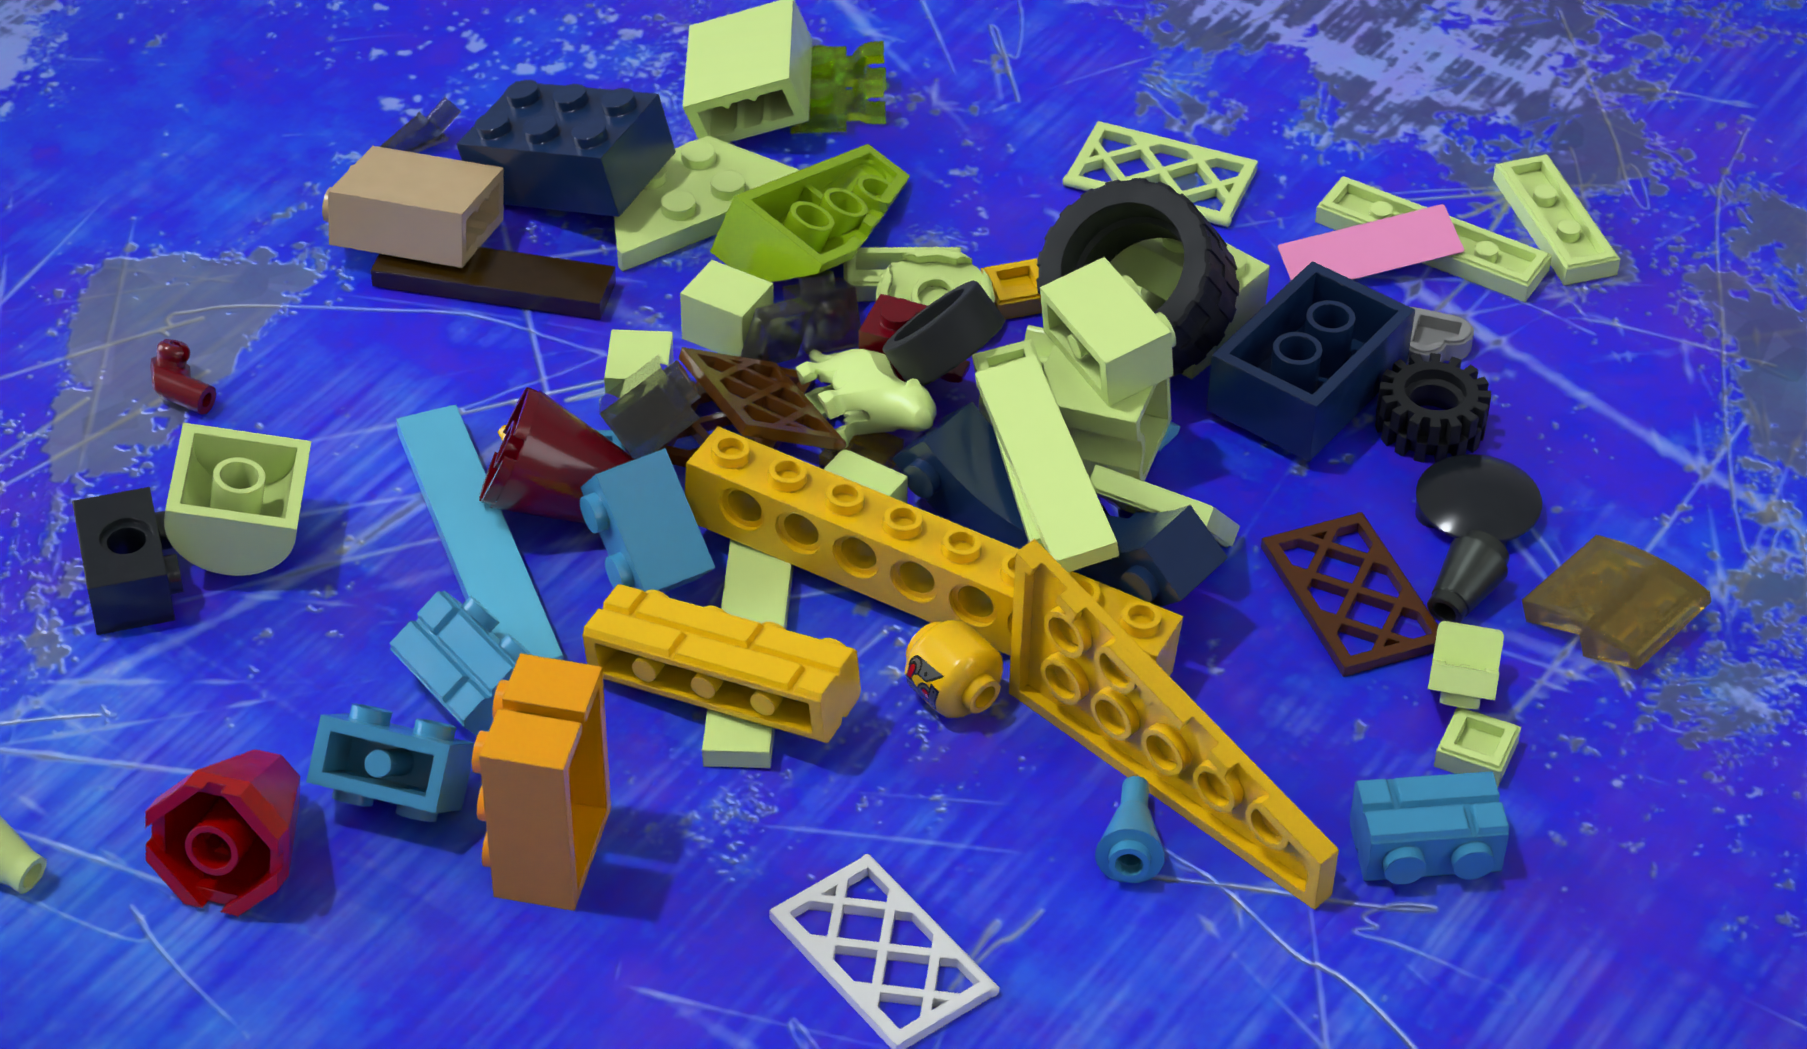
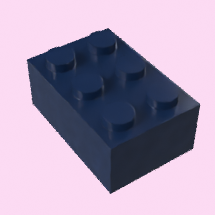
M534 80L516 81L510 85L499 100L476 120L475 125L457 143L462 161L504 168V205L620 217L676 153L659 94L633 92L628 88L609 90L586 88L580 84L566 86L540 84Z
M1312 261L1212 354L1206 410L1310 462L1379 393L1380 382H1382V375L1385 370H1392L1393 363L1399 359H1402L1407 364L1415 309Z

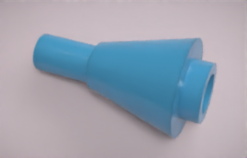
M1131 776L1123 781L1121 804L1117 808L1095 851L1096 863L1100 870L1111 879L1119 882L1141 883L1147 881L1160 872L1165 861L1164 850L1148 808L1149 783L1140 776Z

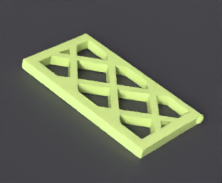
M1098 121L1069 172L1064 176L1063 185L1086 192L1092 188L1097 189L1104 186L1106 182L1083 177L1084 173L1101 168L1105 170L1112 181L1144 178L1149 182H1162L1171 186L1178 194L1183 193L1192 203L1216 197L1223 205L1220 211L1198 205L1195 206L1209 223L1229 227L1232 217L1257 171L1258 161ZM1104 139L1131 146L1106 152L1101 143ZM1163 153L1187 160L1163 167L1154 154ZM1141 158L1149 171L1125 177L1116 164ZM1219 167L1239 172V175L1220 181L1210 168ZM1197 172L1206 185L1182 191L1173 178Z

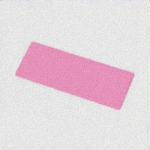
M1444 204L1278 245V250L1290 280L1294 279L1312 261L1353 280L1464 252L1462 243Z

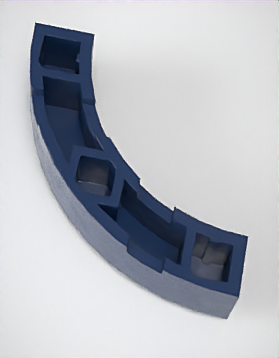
M973 402L939 419L930 429L924 431L892 458L903 474L908 476L909 489L917 496L925 498L944 519L1017 549H1021L1028 544L993 427ZM1101 504L1117 540L1119 556L1074 570V572L1162 607L1182 601L1228 557L1191 505L1158 513L1136 512L1128 519L1110 516Z

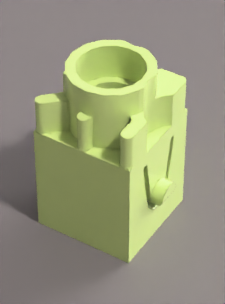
M1028 325L1024 341L1029 339L1034 341L1046 380L1089 478H1091L1095 465L1145 481L1172 420L1170 377L1108 407L1044 332V328ZM980 395V412L991 424L989 414Z

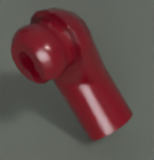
M165 339L159 342L157 357L151 358L150 363L152 388L155 393L161 398L202 415L207 414L214 405L216 389L214 386L191 377L190 366L187 364L190 357V348L187 344L173 339Z

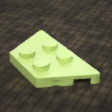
M705 136L675 148L676 153L620 217L614 216L618 267L623 272L718 234L735 195L799 171V169L711 136Z

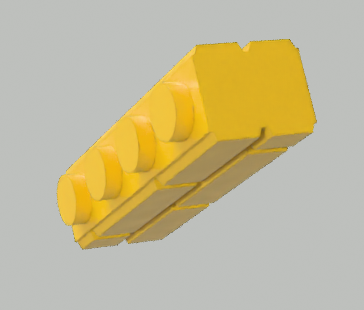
M617 584L603 602V609L598 608L584 626L582 637L587 664L601 666L604 680L827 744L842 724V717H847L860 697L861 685L857 650L854 648L846 647L842 642L833 638L817 639L788 631L783 626L774 622L759 623L730 615L716 606L708 605L701 607L672 599L658 590H647L644 592L643 590Z

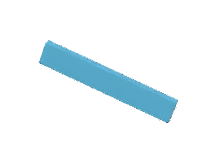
M457 405L396 418L398 436L465 601L469 596H472L498 619L500 623L492 632L500 641L508 633L534 656L563 660L561 649L501 509L491 508L490 505L479 501L486 473Z

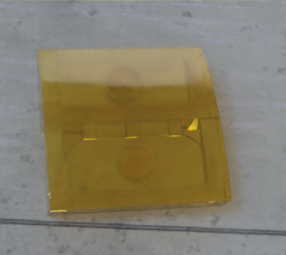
M1600 535L1594 536L1522 599L1526 622L1578 634L1584 657L1636 670L1645 664L1712 602L1709 590L1675 566L1637 547Z

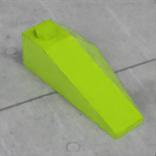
M869 144L850 150L735 195L710 252L727 266L769 282L819 274L847 262L855 256L906 186L910 175Z

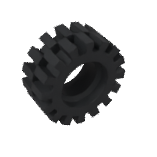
M1430 353L1429 361L1424 362L1420 354L1410 355L1408 365L1402 359H1399L1393 363L1392 370L1386 369L1383 373L1382 382H1380L1375 427L1377 432H1382L1381 440L1386 446L1396 442L1395 452L1404 457L1411 450L1415 452L1414 461L1424 463L1425 455H1434L1436 463L1447 458L1449 453L1452 456L1466 455V449L1474 453L1479 448L1480 441H1483L1491 402V391H1488L1489 383L1485 377L1477 378L1478 369L1472 365H1469L1464 370L1460 369L1462 360L1453 356L1449 363L1440 362L1441 354ZM1421 406H1435L1445 410H1430Z

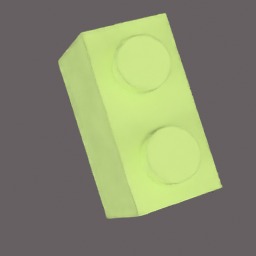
M1105 257L1040 287L1044 332L1108 407L1173 376L1172 348L1176 346V336L1171 323L1161 312L1155 314L1143 301L1133 279L1128 275L1121 276Z

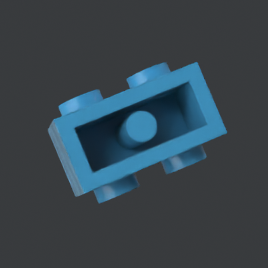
M355 703L352 704L350 713L320 715L306 780L307 783L332 788V799L349 804L372 806L374 799L397 804V815L421 821L436 822L438 813L462 810L475 743L454 738L456 726L417 718L413 729L390 723L392 711Z

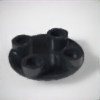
M1466 454L1442 459L1424 471L1416 487L1417 503L1415 515L1418 521L1424 526L1437 528L1453 538L1463 537L1468 531L1479 530L1491 534L1506 547L1507 541L1522 536L1536 524L1542 510L1541 493L1536 483L1528 474L1507 461L1486 455Z

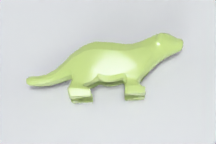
M814 349L809 353L811 362L806 361L795 367L802 385L816 379L821 383H831L829 386L815 388L806 393L805 396L825 419L828 417L831 420L844 415L845 425L835 430L846 441L845 448L849 446L850 440L855 435L893 432L898 429L920 432L933 426L936 416V405L928 390L917 379L912 378L907 382L900 380L885 354L866 349H850L824 355Z

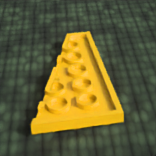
M1033 539L1016 552L1009 694L1126 777L1140 776L1146 779L1149 783V793L1313 910L1327 900L1333 892L1339 849L1036 539Z

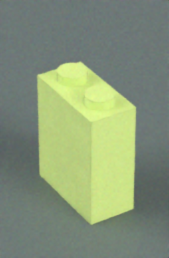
M779 0L689 26L683 109L698 139L711 136L729 143L809 121L812 37L795 0Z

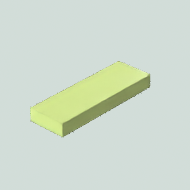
M1548 155L1495 164L1493 181L1538 248L1552 255L1550 266L1563 285L1618 274L1620 258Z

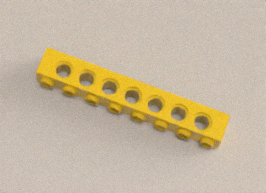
M719 426L716 427L686 462L685 496L699 526L928 622L962 620L974 628L995 649L1011 656L1016 552L1019 549ZM1074 571L1068 572L1170 676L1174 668L1183 616Z

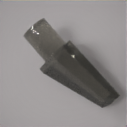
M444 97L427 117L418 112L413 119L380 147L418 153L446 142L449 137L443 132L462 111Z

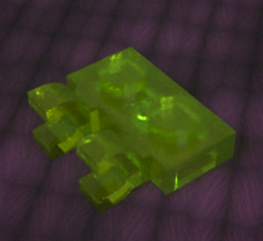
M884 41L864 43L857 47L853 56H847V46L828 47L825 45H813L809 121L790 126L791 134L847 131V121L860 120L868 124H886V101L872 102L867 100L869 98L884 97V90H886V68H870L867 66L869 64L884 63Z

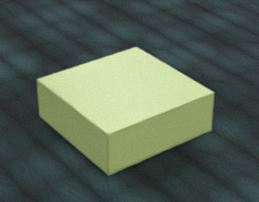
M1457 707L1436 750L1434 767L1455 774L1493 771L1498 788L1518 745L1521 727L1466 708Z

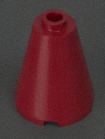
M526 387L503 431L506 435L498 453L495 452L482 485L479 501L495 509L586 524L580 508V498L583 497L580 487L595 474L635 460V458L541 390L536 391Z

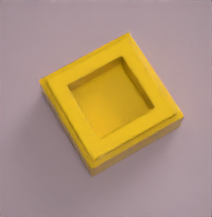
M1037 259L981 268L982 274L984 269L991 279L995 306L1004 316L1005 320L1042 313L1041 295L1038 293L1036 282L1039 274Z

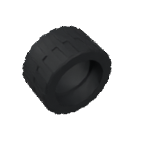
M1132 178V180L1120 181L1118 179L1106 182L1104 186L1097 189L1092 188L1081 194V198L1072 205H1068L1059 214V219L1053 227L1050 226L1044 238L1046 241L1042 251L1039 252L1037 266L1039 267V274L1036 279L1038 293L1040 294L1041 286L1103 257L1111 262L1121 251L1140 241L1153 238H1169L1181 241L1184 249V264L1180 280L1168 300L1154 313L1161 312L1166 316L1176 336V346L1172 348L1173 376L1170 378L1184 373L1183 370L1194 364L1198 365L1207 357L1206 355L1215 345L1218 346L1225 336L1224 332L1229 323L1233 321L1237 310L1235 308L1236 298L1239 296V281L1236 277L1237 266L1234 256L1226 248V242L1183 193L1178 194L1171 186L1162 182H1149L1144 178Z

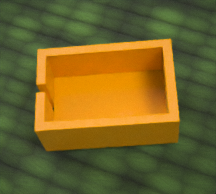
M520 653L510 680H500L497 685L493 700L492 725L489 732L481 730L478 733L472 753L473 773L481 774L482 780L477 801V818L480 821H486L487 828L482 847V865L491 868L493 897L575 911L611 811L603 671L601 666Z

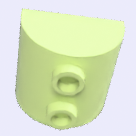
M183 422L164 516L165 533L173 548L190 563L207 571L223 575H253L279 565L287 558L295 544L311 441Z

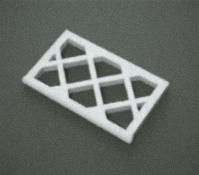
M869 854L863 855L855 862L769 910L770 920L891 1049H907L988 999L997 996L1000 991L999 986ZM868 876L887 895V902L848 898V887ZM808 910L832 912L827 936L809 934L795 917ZM843 914L883 918L879 942L839 938ZM894 921L913 922L932 942V948L891 944ZM835 954L876 959L872 983L854 981L834 960ZM887 960L928 965L925 989L883 985ZM940 966L958 968L973 986L961 993L936 991ZM880 1001L922 1006L920 1017L899 1029L879 1008Z

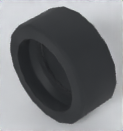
M972 280L946 293L911 318L886 342L882 350L905 382L914 378L919 380L922 386H926L976 353L1002 328L1005 318L977 281Z

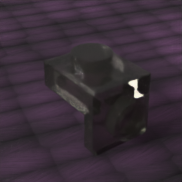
M830 270L819 274L798 277L799 284L782 286L785 310L798 318L801 345L805 353L809 355L810 351L814 349L824 353L859 346V329L861 324L855 286L841 277L834 278V272Z

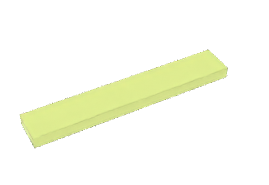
M730 539L721 609L730 615L759 623L774 622L787 630L794 565ZM707 709L702 746L703 766L771 768L775 728Z

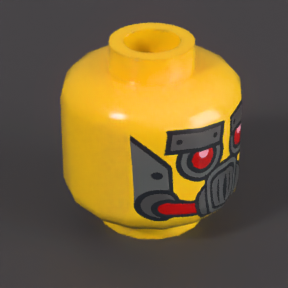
M962 620L932 622L921 628L909 642L905 654V676L907 683L938 713L946 718H961L971 713H981L995 702L1000 693L999 683L1004 669L1002 656L997 649L969 624Z

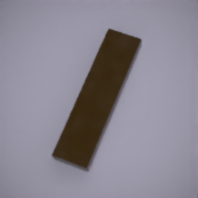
M478 247L475 254L462 268L378 254L371 269L372 286L593 319H601L616 284L615 266Z

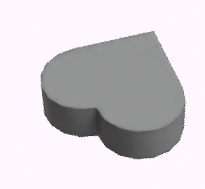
M1411 307L1415 309L1407 365L1409 364L1410 355L1420 354L1423 362L1429 361L1430 353L1441 354L1440 362L1444 360L1450 361L1452 356L1463 359L1469 355L1474 336V329L1469 322L1455 315Z

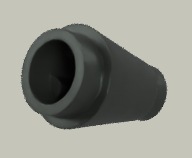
M1479 530L1468 531L1463 537L1452 541L1432 591V596L1427 602L1429 612L1440 622L1451 621L1461 623L1464 617L1507 577L1509 553L1502 542L1491 534Z

